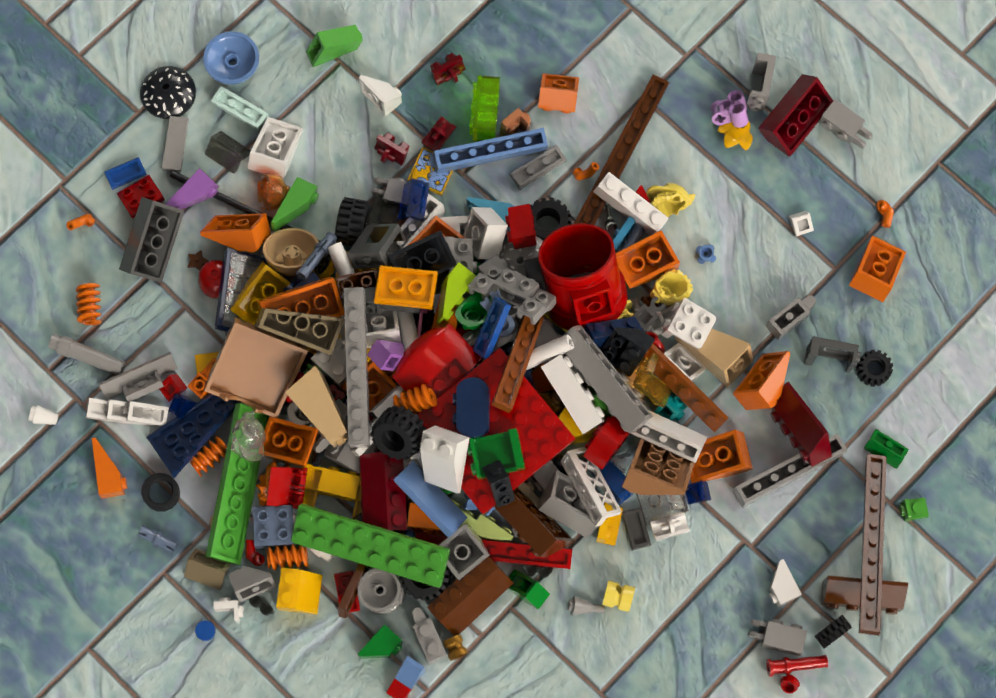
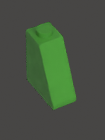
M356 24L317 32L306 50L312 66L321 65L357 50L363 41L362 34Z

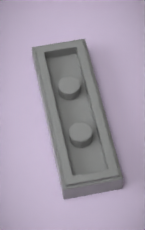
M170 116L162 163L163 171L173 170L181 172L189 118Z
M554 145L510 172L509 175L519 190L566 162L567 159L559 147Z

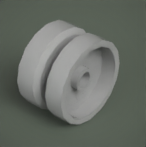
M373 568L360 579L358 596L361 603L372 612L380 615L390 614L396 611L403 603L405 589L402 588L401 585L403 583L395 574Z

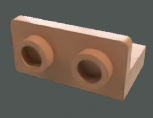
M519 108L501 121L500 134L502 136L516 134L519 130L518 128L522 132L529 131L531 124L530 116L525 111L522 112Z

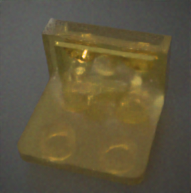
M652 353L649 358L645 356L640 362V367L635 373L636 377L632 385L639 393L645 394L650 398L653 404L663 408L667 404L671 389L653 375L659 357Z

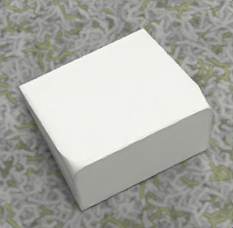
M802 211L788 216L795 236L814 231L809 212Z

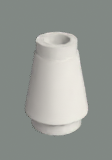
M39 405L37 407L32 406L28 421H32L33 424L56 425L59 414Z

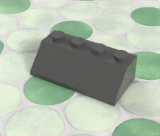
M141 197L119 270L162 283L185 210Z

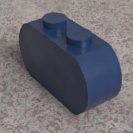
M466 378L457 385L456 393H453V405H456V413H453V425H456V428L463 436L474 439L484 437L490 430V389L479 378Z

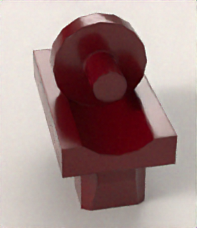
M450 53L446 56L444 64L441 65L439 62H435L430 65L437 86L449 80H452L454 83L458 82L457 76L466 70L460 54L456 56Z
M441 116L422 140V144L433 152L440 150L455 131L456 126Z
M389 132L384 136L379 134L376 138L377 142L374 149L382 156L380 161L383 163L387 160L395 161L402 166L405 163L410 146L405 142H401L399 145L395 144V137Z

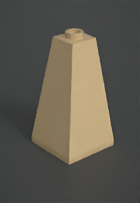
M711 329L700 349H696L674 336L678 343L699 360L727 388L754 362L751 346L748 342L715 329Z
M314 366L285 393L332 446H341L348 439V429L324 374Z

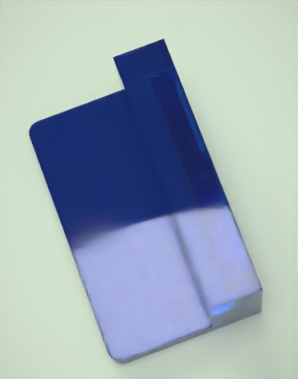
M412 178L404 184L399 213L400 220H404L407 217L420 221L424 219L430 183Z

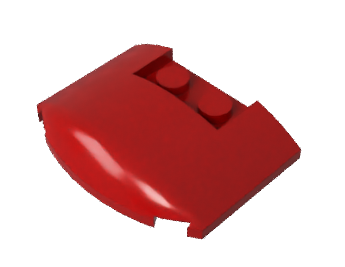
M447 324L444 327L431 329L413 341L404 351L403 357L397 364L395 374L393 373L392 377L406 393L409 389L414 393L415 387L422 391L421 385L425 384L427 388H431L438 399L473 369L482 358L473 351V348L451 324Z

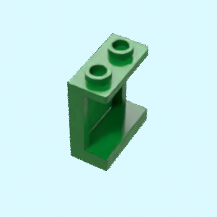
M516 428L510 429L508 432L485 437L469 438L468 454L469 456L473 455L474 463H471L473 475H477L478 479L486 478L482 467L498 460L501 461L507 473L526 470Z

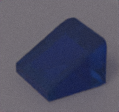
M175 393L168 411L179 418H183L194 407L196 402L187 396Z
M699 481L687 486L686 496L688 505L711 500L706 481Z

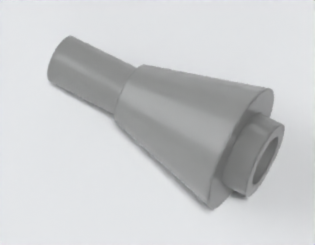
M573 596L572 599L568 600L567 610L570 611L571 615L591 612L604 613L605 606L592 604Z

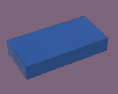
M139 157L104 172L112 190L147 175Z

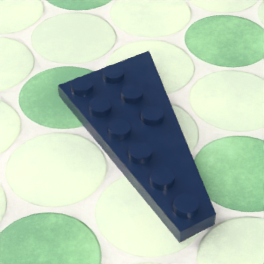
M210 393L146 437L174 478L235 409V404L241 403L240 401L228 400L226 402L219 396Z

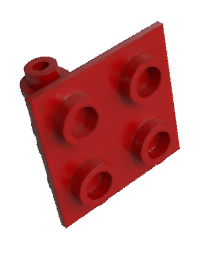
M150 175L117 193L132 219L136 216L141 197L160 203L165 200Z
M270 467L266 506L292 505L294 509H298L299 505L304 502L308 468Z

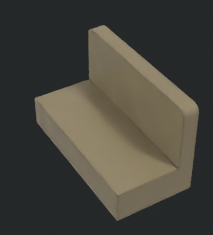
M195 548L188 558L184 577L221 590L224 577L229 571L231 563L206 557L205 551Z

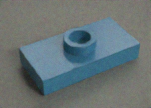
M630 216L622 228H617L613 235V238H615L613 240L615 253L618 252L635 224V219Z

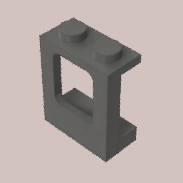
M398 223L367 225L347 255L354 269L379 268L380 265L388 266L390 262L385 254L393 241H404L406 238ZM369 236H370L372 242H378V243H366V244H364V243L366 242V240L368 239Z
M813 336L807 345L804 364L812 366L817 356L847 361L846 373H850L852 368H855L856 364L859 363L861 352L858 351L859 345Z

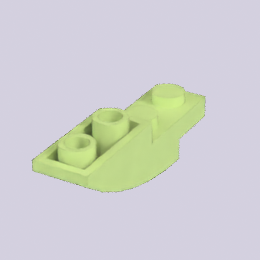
M451 499L457 507L460 506L456 501ZM461 510L468 518L460 527L464 524H469L480 539L512 542V531L505 526L499 527L495 524L496 520L491 516L480 514L476 520L474 519L476 516L468 510H465V512Z

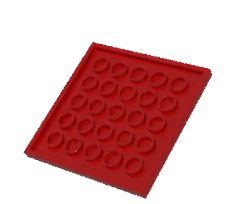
M499 348L440 396L435 407L431 406L429 409H424L419 413L418 418L424 422L423 426L426 429L436 425L461 434L456 425H453V413H456V405H453V393H456L457 385L466 378L474 377L484 381L490 389V430L485 436L508 432L514 428L518 430L526 470L507 473L514 491L576 440V438L525 377H523L510 413L491 405L508 359L504 351ZM467 449L461 488L484 515L496 503L487 479H478L477 475H473L471 463H474L473 455L469 456Z

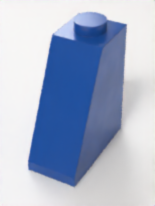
M611 461L602 470L599 468L618 505H621L634 494L622 488L626 476ZM589 470V472H590V473L593 475V477L595 478L594 472H592V471Z

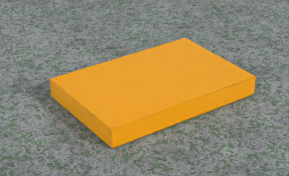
M380 265L374 303L432 310L438 271Z

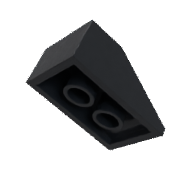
M441 230L391 253L387 257L393 267L438 271V275L457 265Z

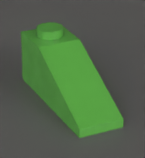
M297 177L271 221V230L276 232L308 211L311 205L315 204L318 200L317 186Z

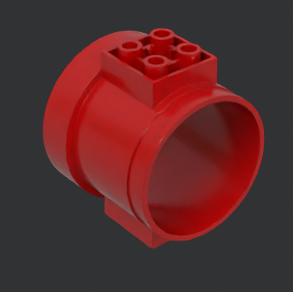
M579 223L561 227L545 238L540 246L538 258L546 292L556 296V305L550 311H547L552 321L558 326L570 330L578 325H581L584 329L588 323L617 319L626 307L628 295L624 276L618 268L611 236L598 226ZM593 272L583 277L569 278L579 273Z

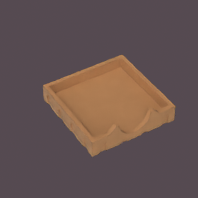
M235 317L232 327L229 329L224 340V345L221 347L217 360L209 373V378L204 384V391L219 396L226 402L228 400L243 402L250 406L255 413H264L277 418L288 396L285 392L293 385L307 355L308 346L263 330L254 324L243 322Z

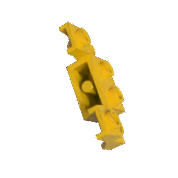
M310 464L303 466V468H308L303 504L315 507L318 494L354 502L352 518L362 512L360 476H358V473L353 471H347V473L339 472V468L329 466L328 469L319 466L314 467Z

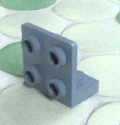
M292 505L253 507L254 547L256 550H264V546L294 544L291 541L294 530Z

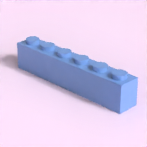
M544 128L436 150L433 153V160L436 172L439 174L546 151L548 143Z

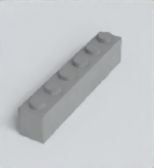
M582 326L572 327L564 335L568 334L571 337L574 349L564 354L571 359L573 367L582 373L584 381L593 387L596 391V396L605 402L610 414L616 416L620 421L621 428L629 434L637 431L653 416Z
M838 433L829 437L832 457L811 467L807 461L804 462L800 454H797L736 486L733 492L742 508L843 456L847 448Z

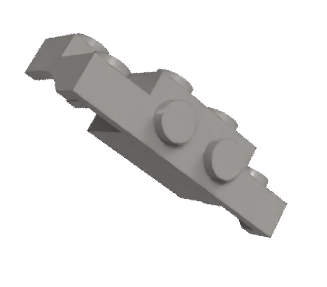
M444 237L456 263L460 262L472 273H476L477 262H473V239ZM465 292L462 297L465 298L463 302L471 295L470 293ZM435 294L433 314L436 313L440 294Z
M491 265L484 274L479 273L468 285L469 293L472 295L475 291L481 293L482 300H485L486 296L489 297L491 291L496 292L500 290L501 299L519 307L517 309L518 317L522 318L523 315L530 317L532 325H535L543 314L550 311L556 305V296L540 289L539 283L534 279H529L519 272L508 268L503 271Z

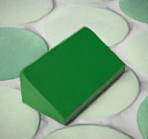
M877 429L874 430L864 446V449L873 455L887 456L886 463L895 469L899 467L909 450Z

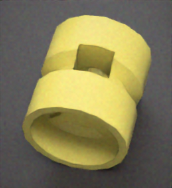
M608 580L602 605L611 608L617 606L618 610L629 612L635 587L628 585L621 587L619 583Z

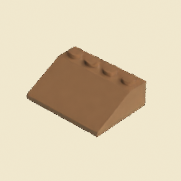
M640 438L622 488L639 495H684L695 463Z

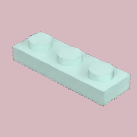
M222 86L211 100L215 106L258 131L269 116L267 112Z

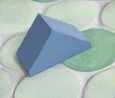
M407 656L395 679L412 689L425 673V668Z

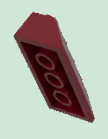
M802 74L758 129L769 143L787 156H791L820 121L833 100L818 77Z
M789 382L785 383L782 394L778 398L776 405L772 407L770 415L775 423H779L784 436L788 435L793 448L799 450L802 460L804 462L807 461L813 467L832 457L828 431Z
M381 452L361 455L359 457L362 522L397 533L406 531L405 492L394 482V479L404 470V460L402 458L401 460H396L394 457L393 459L389 458L388 455H384Z

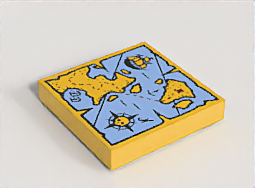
M422 147L407 181L412 184L414 182L420 183L426 190L442 196L453 171L437 174L433 160L434 152Z

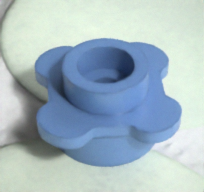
M709 244L696 248L699 257L697 259L698 263L715 262L716 256H714L713 245Z

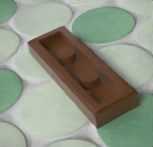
M358 563L338 606L339 617L347 618L358 594L359 581L369 571L368 566Z

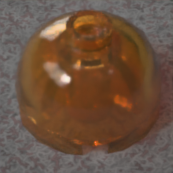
M261 173L259 177H262V181H258L257 184L258 201L263 202L264 206L261 209L263 211L276 210L281 206L289 192V186L286 185L281 176L275 173Z

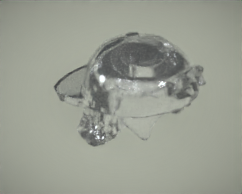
M255 411L243 414L242 418L236 422L235 427L231 429L232 434L230 436V442H232L231 450L239 454L240 458L243 457L245 460L252 462L263 458V443L266 439L262 424L254 418Z

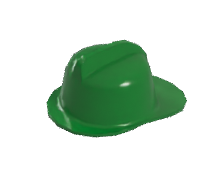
M479 292L470 295L456 308L455 317L462 324L464 330L481 328L488 314L480 304L484 300H482V295Z

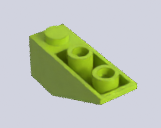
M460 262L442 282L437 317L438 324L443 320H449L454 313L452 308L454 306L458 307L465 299L462 297L465 292L469 293L468 285L476 277Z

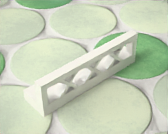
M581 447L569 450L562 458L561 463L594 526L602 525L606 518L620 515L622 511L599 468L588 459L586 462L579 460L577 455L585 454L587 449ZM587 469L594 472L595 479L587 475ZM595 485L603 489L604 495L596 492ZM604 502L610 504L613 510L607 512L603 505Z

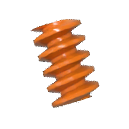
M86 283L76 287V292L78 293L76 295L78 300L76 312L79 315L77 321L81 324L99 325L102 323L101 320H96L97 317H101V313L96 312V310L101 309V306L95 305V303L101 301L100 298L95 297L101 294L100 291L95 290V288L100 287L99 284Z
M422 384V391L415 387L414 393L410 389L407 390V396L404 392L400 393V398L394 395L393 406H398L399 408L403 406L405 409H410L416 414L424 409H429L431 406L435 407L437 405V397L431 388H427L425 384Z
M218 436L214 437L216 443L209 440V448L203 445V452L198 451L196 453L197 457L194 456L190 460L191 465L200 477H202L201 470L206 473L208 472V465L212 468L215 467L214 460L220 464V456L225 458L227 445Z
M293 544L288 549L286 545H283L282 550L275 546V550L272 551L271 547L268 546V568L270 569L271 565L275 571L278 568V564L281 568H285L287 564L292 569L294 563L300 568L302 562L305 567H308L307 547L304 548L302 545H299L296 548Z

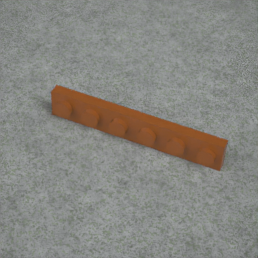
M523 315L491 403V405L507 413H510L516 400L545 318L543 316L535 325L531 324L530 317Z
M652 344L642 362L715 433L729 417Z

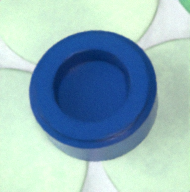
M205 620L197 624L195 633L200 640L209 641L214 638L216 628L210 621Z

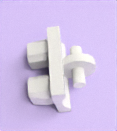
M684 512L650 522L655 541L690 532Z

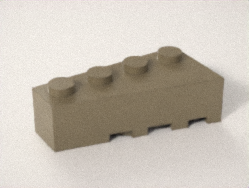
M261 308L255 326L332 355L345 318Z

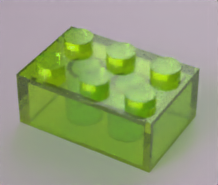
M478 75L477 82H473L469 135H473V141L475 142L496 138L500 77Z

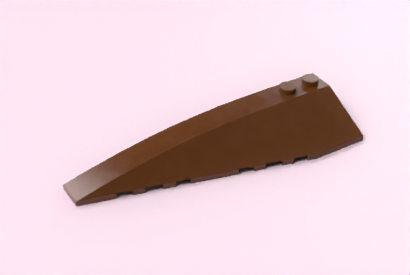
M518 487L513 491L515 501L499 508L496 505L494 506L518 532L517 537L522 542H527L531 546V552L537 557H548L574 542L571 536L555 520L551 521L543 512L539 511L538 507Z

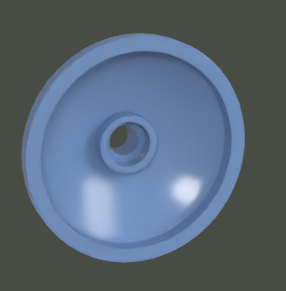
M234 31L224 32L215 36L207 44L203 55L204 66L214 80L228 85L239 84L248 80L257 70L259 51L254 41L247 35ZM235 61L236 64L230 65V62Z

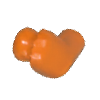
M592 162L586 170L582 171L578 167L572 171V174L579 181L588 179L598 171L599 165L596 162Z
M879 200L876 203V207L883 216L881 226L890 228L894 210L888 202Z
M84 214L68 221L66 227L70 231L85 224L91 227L94 225L95 219L91 214Z

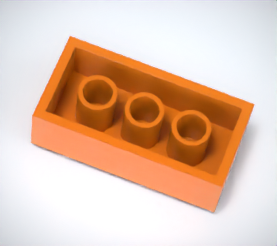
M326 277L256 301L259 312L261 308L333 317L345 315L333 277Z

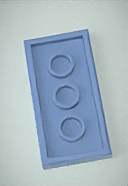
M414 461L394 479V482L448 538L468 518L438 486L425 482L423 470Z

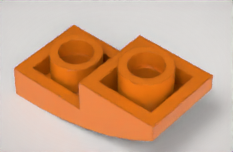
M213 358L206 368L199 372L187 386L201 399L208 394V392L204 391V384L208 380L209 373L217 358Z

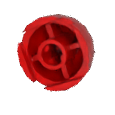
M222 260L206 262L198 273V284L201 291L213 299H217L219 296ZM230 266V272L234 273L233 268ZM229 276L227 288L234 289L236 278Z

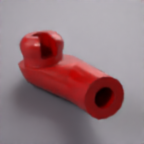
M245 540L246 559L255 566H261L265 562L264 556L255 550L254 540Z

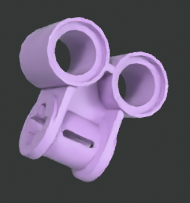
M732 91L728 94L727 99L715 101L711 105L713 113L712 122L715 125H724L732 122L734 127L741 128L747 125L749 121L746 112L747 105L742 91Z

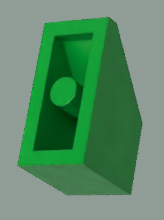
M516 569L509 575L514 584L508 589L527 604L539 610L550 593L536 580Z
M384 624L361 649L358 656L361 659L389 658L392 654L396 656L403 648L401 646L403 641Z

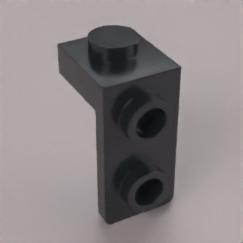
M498 460L482 467L483 474L491 487L497 508L515 501L509 476L501 461Z

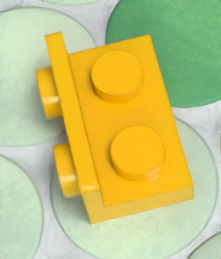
M604 502L606 511H612V506ZM622 512L620 515L606 518L604 523L599 526L596 542L615 546Z

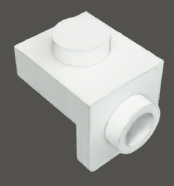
M225 597L219 598V601H214V610L216 612L234 611V621L236 623H239L240 617L244 616L243 605H240L238 600L231 601V598Z

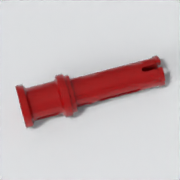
M827 655L798 659L783 657L781 660H766L769 677H773L774 674L785 673V675H789L792 671L828 667Z

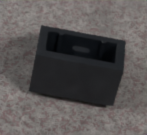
M615 327L601 352L613 366L631 377L655 339L641 329Z

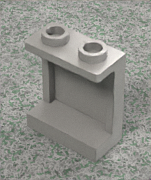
M759 52L757 54L752 74L762 75L763 78L760 92L750 91L746 105L752 111H764L776 61V56Z

